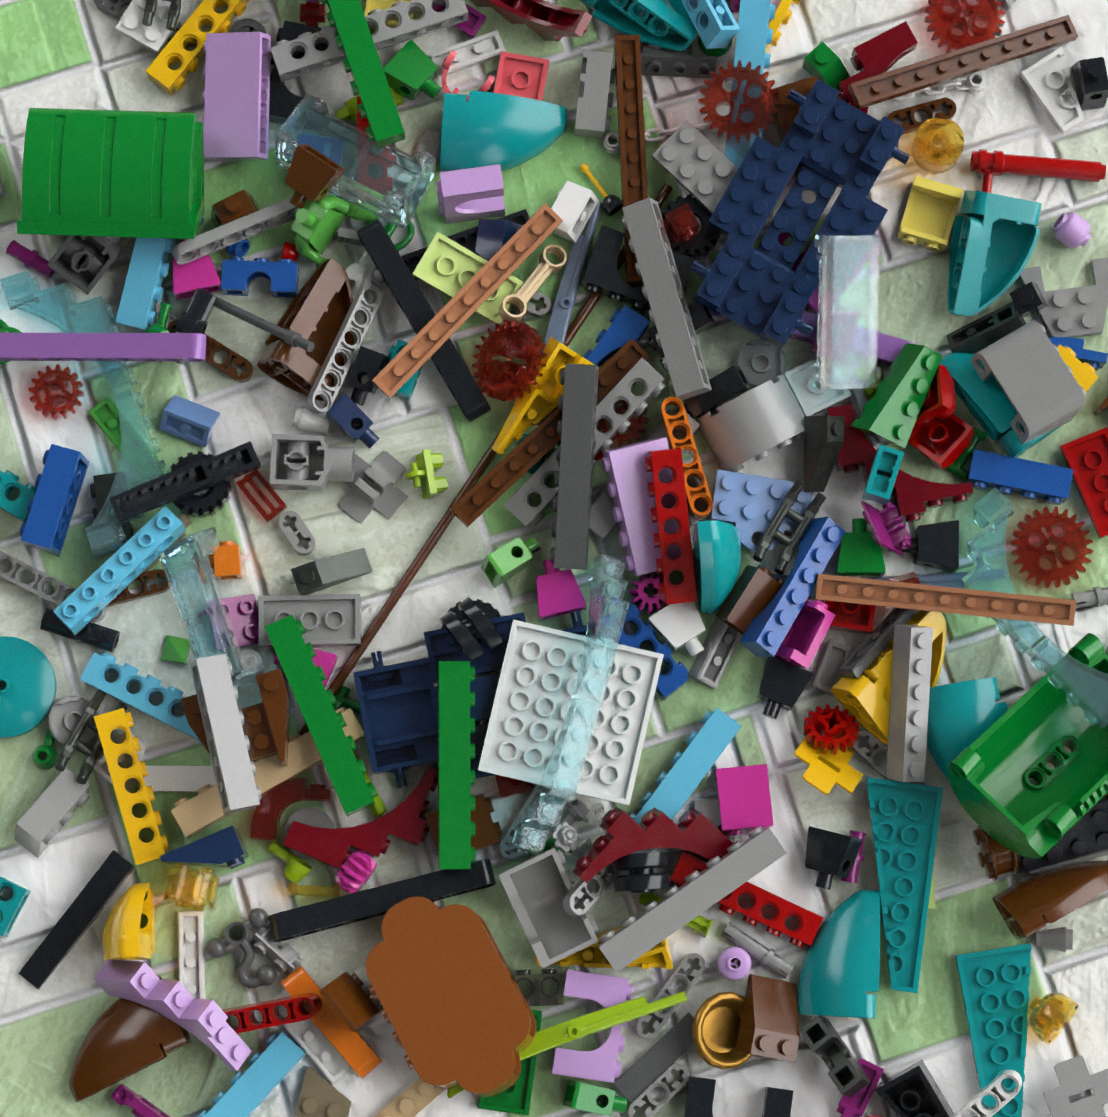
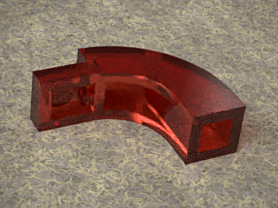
M305 778L291 779L278 784L263 796L260 805L256 807L251 823L250 838L253 840H278L280 818L290 805L299 801L331 802L332 791L326 789V785L311 784V789H307V780Z

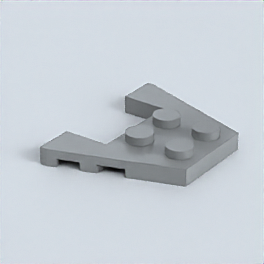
M1108 258L1091 260L1094 285L1044 291L1041 267L1023 269L1019 279L1022 280L1024 285L1031 281L1037 283L1048 305L1037 313L1050 338H1076L1102 334L1108 304Z

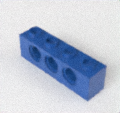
M624 600L601 618V622H604L606 630L618 644L639 649L642 643H650L654 648L653 652L664 654L662 662L668 664L670 671L665 675L659 674L656 691L666 700L688 682L687 674H689V671L680 661L676 663L670 656L673 652L665 642L659 643L655 638L657 633L648 622L644 624L638 617L641 613L632 602L628 605ZM628 623H633L638 631L634 635H627L623 627Z

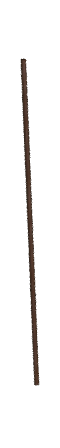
M667 183L663 185L654 199L658 202L659 208H661L673 190ZM624 245L617 257V271L625 262ZM602 293L589 296L567 329L564 341L565 346H569L603 295ZM499 433L361 638V645L355 647L328 689L331 688L334 697L455 517L450 508L477 484L497 454L491 448ZM306 722L299 731L301 736L309 732Z

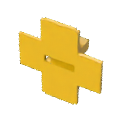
M805 736L793 754L809 765L802 776L803 780L824 795L829 794L835 783L851 794L864 775L848 764L855 753L854 749L847 746L845 753L838 749L836 755H833L831 750L824 754L821 747L816 750L813 749L814 742L807 743V736Z

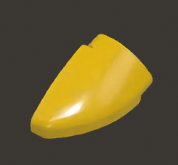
M919 610L906 625H920L933 628L930 687H935L944 659L946 620L941 612ZM894 639L858 678L842 677L831 688V692L840 704L849 710L848 713L855 715V720L886 745H888Z
M138 883L130 886L112 908L103 932V961L109 959H151L155 952L156 940L155 901L150 883ZM141 914H145L148 918V924L140 929Z

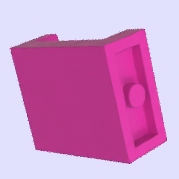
M807 599L773 657L795 666L809 669L835 617V614L827 610L828 605L816 599L814 602Z
M767 764L722 768L714 771L715 781H717L721 832H727V836L742 835V830H753L758 826L764 828L774 825Z

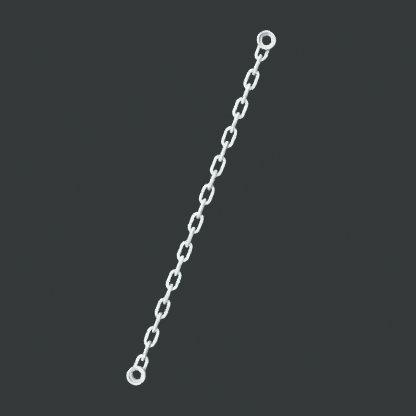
M975 72L966 77L957 78L954 82L937 84L939 85V91L929 92L930 87L909 93V96L893 99L896 101L908 100L913 98L914 95L923 93L928 96L938 95L945 92V90L954 88L959 91L968 90L971 93H979L985 87L986 78L982 73ZM978 78L980 80V83L975 84L973 83L972 79ZM964 80H966V81H965V86L960 87V86H961V82H959V81H964ZM772 110L765 113L764 118L759 117V121L767 119L775 121ZM724 117L709 119L706 123L697 125L689 122L698 131L708 130L715 132L725 130L728 127V119ZM722 121L721 125L723 127L712 128L713 124L711 122ZM682 124L667 130L660 127L648 129L645 131V140L647 142L661 141L666 136H671ZM660 131L659 135L661 137L650 138L651 135L649 133ZM609 132L604 136L603 148L606 152L611 154L619 152L618 133ZM615 138L617 143L612 145L608 140Z

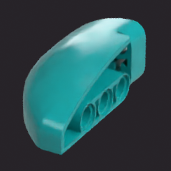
M580 0L589 8L595 9L592 16L627 35H640L641 41L662 48L684 51L698 33L681 0Z
M470 91L469 102L467 94L445 93L440 171H454L500 164L501 171H505L521 165L541 154L563 135L567 125V108L531 98L492 92Z
M964 190L960 213L967 214V216L957 215L955 217L950 249L947 308L949 313L973 316L1001 297L1015 282L1029 261L1037 243L1040 229L1036 227L1038 226L1042 203L987 192Z
M963 352L949 353L941 359L939 364L945 366L954 379L956 394L992 440H996L1003 435L998 444L1007 456L1019 457L1058 429L1056 428L1022 444L1009 424L1016 416L1017 411L992 373L987 380H981L970 362L974 354ZM980 361L981 367L985 370L982 361ZM1020 423V428L1025 433L1024 427Z
M996 677L930 687L927 747L935 763L948 780L947 766L964 748L969 747L1008 710L1006 702H997L1000 701Z

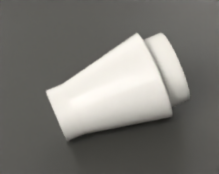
M305 406L304 408L297 407L291 426L297 427V430L326 434L330 420L319 414L312 413Z

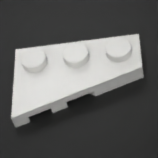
M1062 46L1021 72L1020 76L1061 134H1064L1081 123L1084 117L1076 91H1074L1069 68L1066 66L1063 57Z

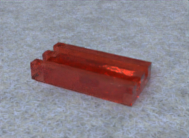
M258 470L246 474L242 480L236 482V485L267 523L287 508L286 504ZM255 476L279 504L277 509L252 480ZM247 482L272 513L268 515L244 486Z

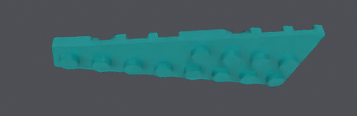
M1031 943L955 956L979 1090L981 1091L1005 1070H1015L1022 1078V1085L1018 1094L992 1117H1022L1029 978L1031 974ZM1005 1078L1002 1080V1084L1006 1089L1016 1088V1083L1013 1079ZM985 1095L983 1097V1102L987 1106L991 1107L997 1104L993 1096Z

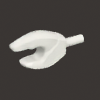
M366 249L358 264L353 262L345 269L349 281L355 282V287L352 289L353 300L367 273V269L363 267L369 256Z

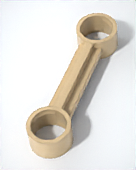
M555 244L548 245L539 257V265L516 294L505 297L499 307V315L503 321L510 324L518 323L527 310L526 304L548 276L562 269L567 260V254L561 246ZM546 254L556 255L560 260V264L550 263L546 258ZM511 303L516 305L520 310V314L513 315L506 310L505 304Z

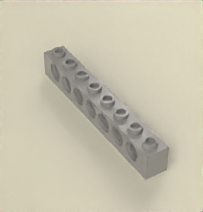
M412 0L409 2H396L391 8L385 10H372L365 18L368 27L375 30V33L371 36L378 51L468 21V11L464 0ZM440 4L445 7V10L436 12L433 10V7ZM414 12L422 15L418 20H413L409 16ZM390 20H395L399 23L394 28L386 25ZM327 25L321 31L313 34L311 32L303 33L298 36V39L289 42L288 40L279 41L274 44V47L270 48L281 83L342 63V59L346 57L343 49L338 50L334 36L338 34L335 26L330 27V25ZM321 43L328 45L325 51H318L315 48ZM297 51L305 53L301 59H295L292 55Z
M641 358L597 405L594 457L600 451H607L614 443L611 439L618 432L620 434L624 433L631 425L629 420L635 414L639 416L648 407L646 402L652 395L657 397L665 389L664 382L666 379L645 359ZM638 382L644 383L646 388L641 396L633 394V386ZM620 401H626L628 404L627 412L621 415L617 414L615 410L616 404ZM603 419H608L611 423V428L606 433H601L598 429V424ZM556 450L504 505L526 527L531 525L535 527L545 517L543 512L549 506L553 508L554 497H558V487L550 489L547 486V478L560 469V461H556ZM534 493H539L542 498L540 505L537 507H533L529 501L530 496Z

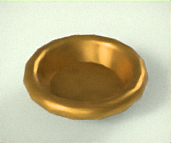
M734 992L717 993L706 999L696 1011L692 1024L693 1043L698 1055L708 1065L721 1070L733 1069L751 1058L752 1054L736 1052L745 996Z

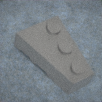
M583 49L575 136L604 139L605 131H610L611 116L606 115L607 107L612 108L614 93L609 92L610 84H615L616 78L615 69H612L613 52Z
M67 767L16 823L15 841L37 858L54 841L62 827H65L71 821L78 807L82 808L90 798V795H88L90 785L88 783L84 785L79 784L76 781L78 776Z

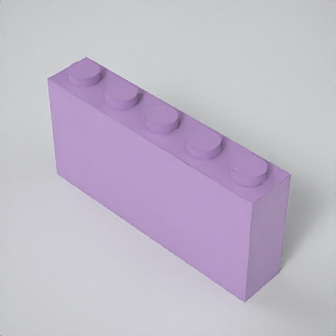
M263 32L206 33V41L204 43L206 65L203 69V76L205 78L203 102L205 107L202 118L204 124V158L213 161L268 160L271 35Z
M658 437L602 452L604 457L601 458L602 468L609 478L607 490L609 496L613 497L615 504L613 516L615 521L619 522L621 530L618 533L619 542L622 547H625L626 552L624 564L631 575L639 576L657 571L656 559L660 558L659 548L654 547L653 533L658 532L657 523H652L650 508L655 507L654 497L649 498L648 482H652L651 472L646 471L645 457H649V451L669 449L666 437ZM669 468L661 469L658 474L659 480L663 483L670 481L672 478L671 470ZM665 494L661 498V504L664 508L672 507L675 502L672 494ZM669 519L664 523L666 533L676 531L677 522L674 519ZM670 545L667 548L666 554L668 558L673 559L679 556L680 548L678 545Z

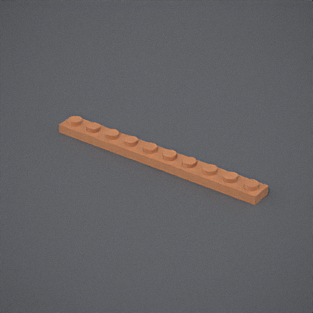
M545 203L372 380V383L391 399L563 220Z
M818 574L815 598L827 601L1074 626L1076 600L826 574Z

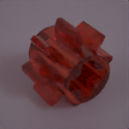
M307 1L300 4V22H306V25L319 27V23H325V4H320V1Z

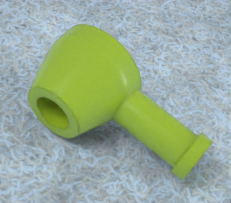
M276 840L268 847L270 853L273 852L286 862L284 876L294 883L301 881L313 869L306 861L280 846Z

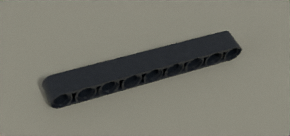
M376 219L357 230L356 233L417 335L436 314L381 222ZM449 338L430 358L469 422H472L491 411V407Z
M482 859L471 863V869H443L275 913L268 916L274 942H282L385 915L392 906L410 897H424L435 902L496 885V880L490 859Z

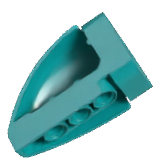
M718 520L697 522L693 534V565L698 606L701 612L709 615L716 613L721 608L732 591L739 575L742 558L739 530L732 524Z
M862 889L853 893L829 914L818 929L811 946L808 947L800 971L798 1014L875 1018L876 995L866 994V991L877 992L879 990V890Z

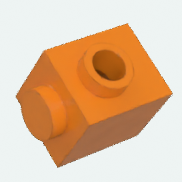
M233 541L219 542V546H213V553L209 554L210 569L215 571L216 579L243 578L240 546L234 545Z

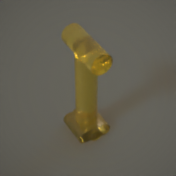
M291 882L287 885L286 892L290 897L305 895L336 898L340 894V885L334 883L333 887L296 885Z

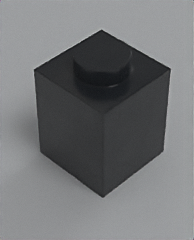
M1032 281L1009 293L1020 316L1027 317L1048 306L1037 283Z

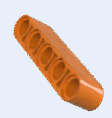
M668 397L663 401L660 409L664 430L670 449L681 448L682 453L687 452L693 457L691 463H683L687 506L691 516L696 519H704L710 514L713 507L711 494L684 405L679 398ZM668 405H674L678 408L679 413L671 416L666 413L665 408ZM675 429H682L686 433V437L678 440L672 435V432ZM692 476L697 477L700 481V486L696 488L690 487L687 484V479ZM699 500L704 501L708 509L704 512H699L695 509L694 503Z
M298 966L280 982L291 996L315 993L321 998V1011L310 1019L362 1079L382 1062L358 1032H353L319 992L321 988L301 966ZM304 1000V1001H303V1007H304V1009H305L307 1012H311V1011H312V1005H311V1003L308 1002V1001H306V1000Z

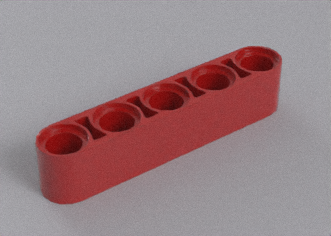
M305 993L223 1009L222 1011L228 1017L226 1022L237 1034L308 1020L321 1011L322 1001L315 993ZM304 1000H306V1001H308V1002L311 1003V1005H312V1011H311V1012H307V1011L304 1009V1007H303V1001H304ZM279 1005L287 1009V1017H283L279 1013ZM255 1010H258L262 1013V1022L257 1021L255 1019ZM230 1015L236 1016L238 1026L231 1024Z

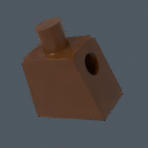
M298 145L285 179L286 185L295 190L289 202L302 209L307 199L313 202L321 201L346 169L310 145Z
M241 190L215 203L212 206L211 219L217 228L260 209L254 197L246 190Z

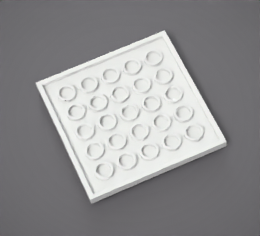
M513 619L478 771L629 806L664 654Z

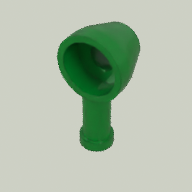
M161 302L157 323L149 326L145 333H170L166 328V324L173 305Z
M47 729L44 743L36 747L32 754L33 763L42 770L53 768L58 760V752L53 747L55 739L52 737L49 729ZM45 751L47 753L46 760L41 761L39 759V755L41 752Z

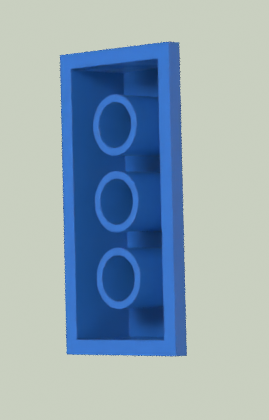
M51 444L50 450H46L42 462L44 464L43 472L38 474L36 478L35 488L37 491L35 497L31 498L28 503L27 512H29L27 522H23L21 526L20 536L22 537L21 541L26 545L60 557L89 461L79 451Z

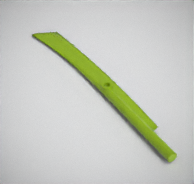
M682 991L647 1003L645 996L537 1031L532 1043L526 1049L519 1052L520 1059L522 1061L567 1042L688 1001L686 993ZM460 1085L447 1090V1096L452 1098L465 1089Z

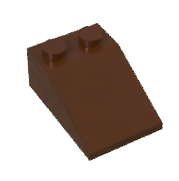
M345 972L323 987L319 992L353 1032H358L381 1012L378 1008L381 1003L378 999L375 1000L371 992L368 995L361 988L364 983L355 972L352 975Z
M749 974L736 1052L795 1063L800 1039L796 983Z

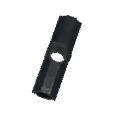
M197 288L187 311L183 312L180 316L175 332L204 334L208 324L207 319L218 298L203 289ZM174 361L182 365L187 363V361Z
M47 608L43 614L41 630L112 653L117 647L120 631L89 622L86 625L85 634L77 637L57 618L53 612L54 610Z

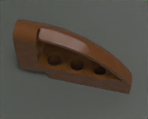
M1108 861L1077 863L1037 874L993 896V902L1013 936L1017 940L1027 938L1046 927L1047 923L1056 922L1107 891Z
M124 998L117 999L96 1020L77 1053L69 1079V1088L76 1103L168 1057V1053H172L192 1043L190 1035L186 1029L171 1019L144 1005Z

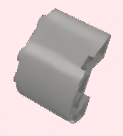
M781 374L717 407L712 412H708L695 421L700 424V431L720 469L738 472L745 468L742 463L755 457L756 461L770 455L768 449L776 445L778 449H781L791 444L790 438L796 436L797 440L804 437L805 414L784 374Z
M555 848L498 874L542 969L598 942L596 934L600 933L594 919L588 920L585 914L570 916L564 911L563 899L572 889L571 885L575 881L570 870H565L563 864L567 862L561 849L555 850ZM574 899V908H578L576 904L580 899Z

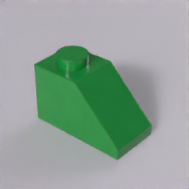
M823 41L804 58L802 67L811 76L817 75L818 80L836 90L840 82L851 77L840 58Z

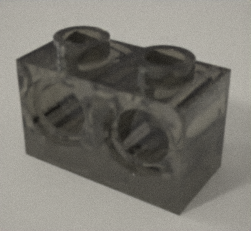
M541 969L542 974H531V970H516V975L510 976L512 981H516L517 984L521 981H528L531 984V992L524 996L529 1006L563 1005L562 973H557V969ZM546 980H554L557 983V991L552 995H548L542 990V985Z

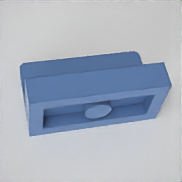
M174 395L163 411L159 430L206 447L210 440L212 428L219 419L220 412Z

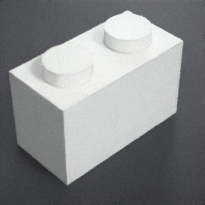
M566 181L564 187L559 190L557 199L551 208L563 220L552 234L576 243L599 202L592 190Z

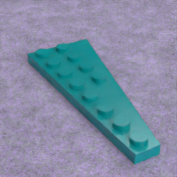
M867 777L866 783L891 990L918 993L943 788Z

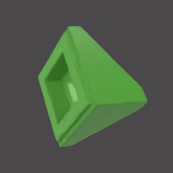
M167 635L161 660L186 665L192 640Z

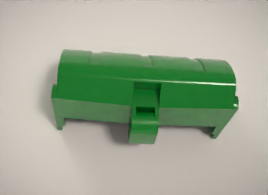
M55 108L29 109L23 152L22 210L17 219V234L195 239L204 215L203 122H198L197 113Z

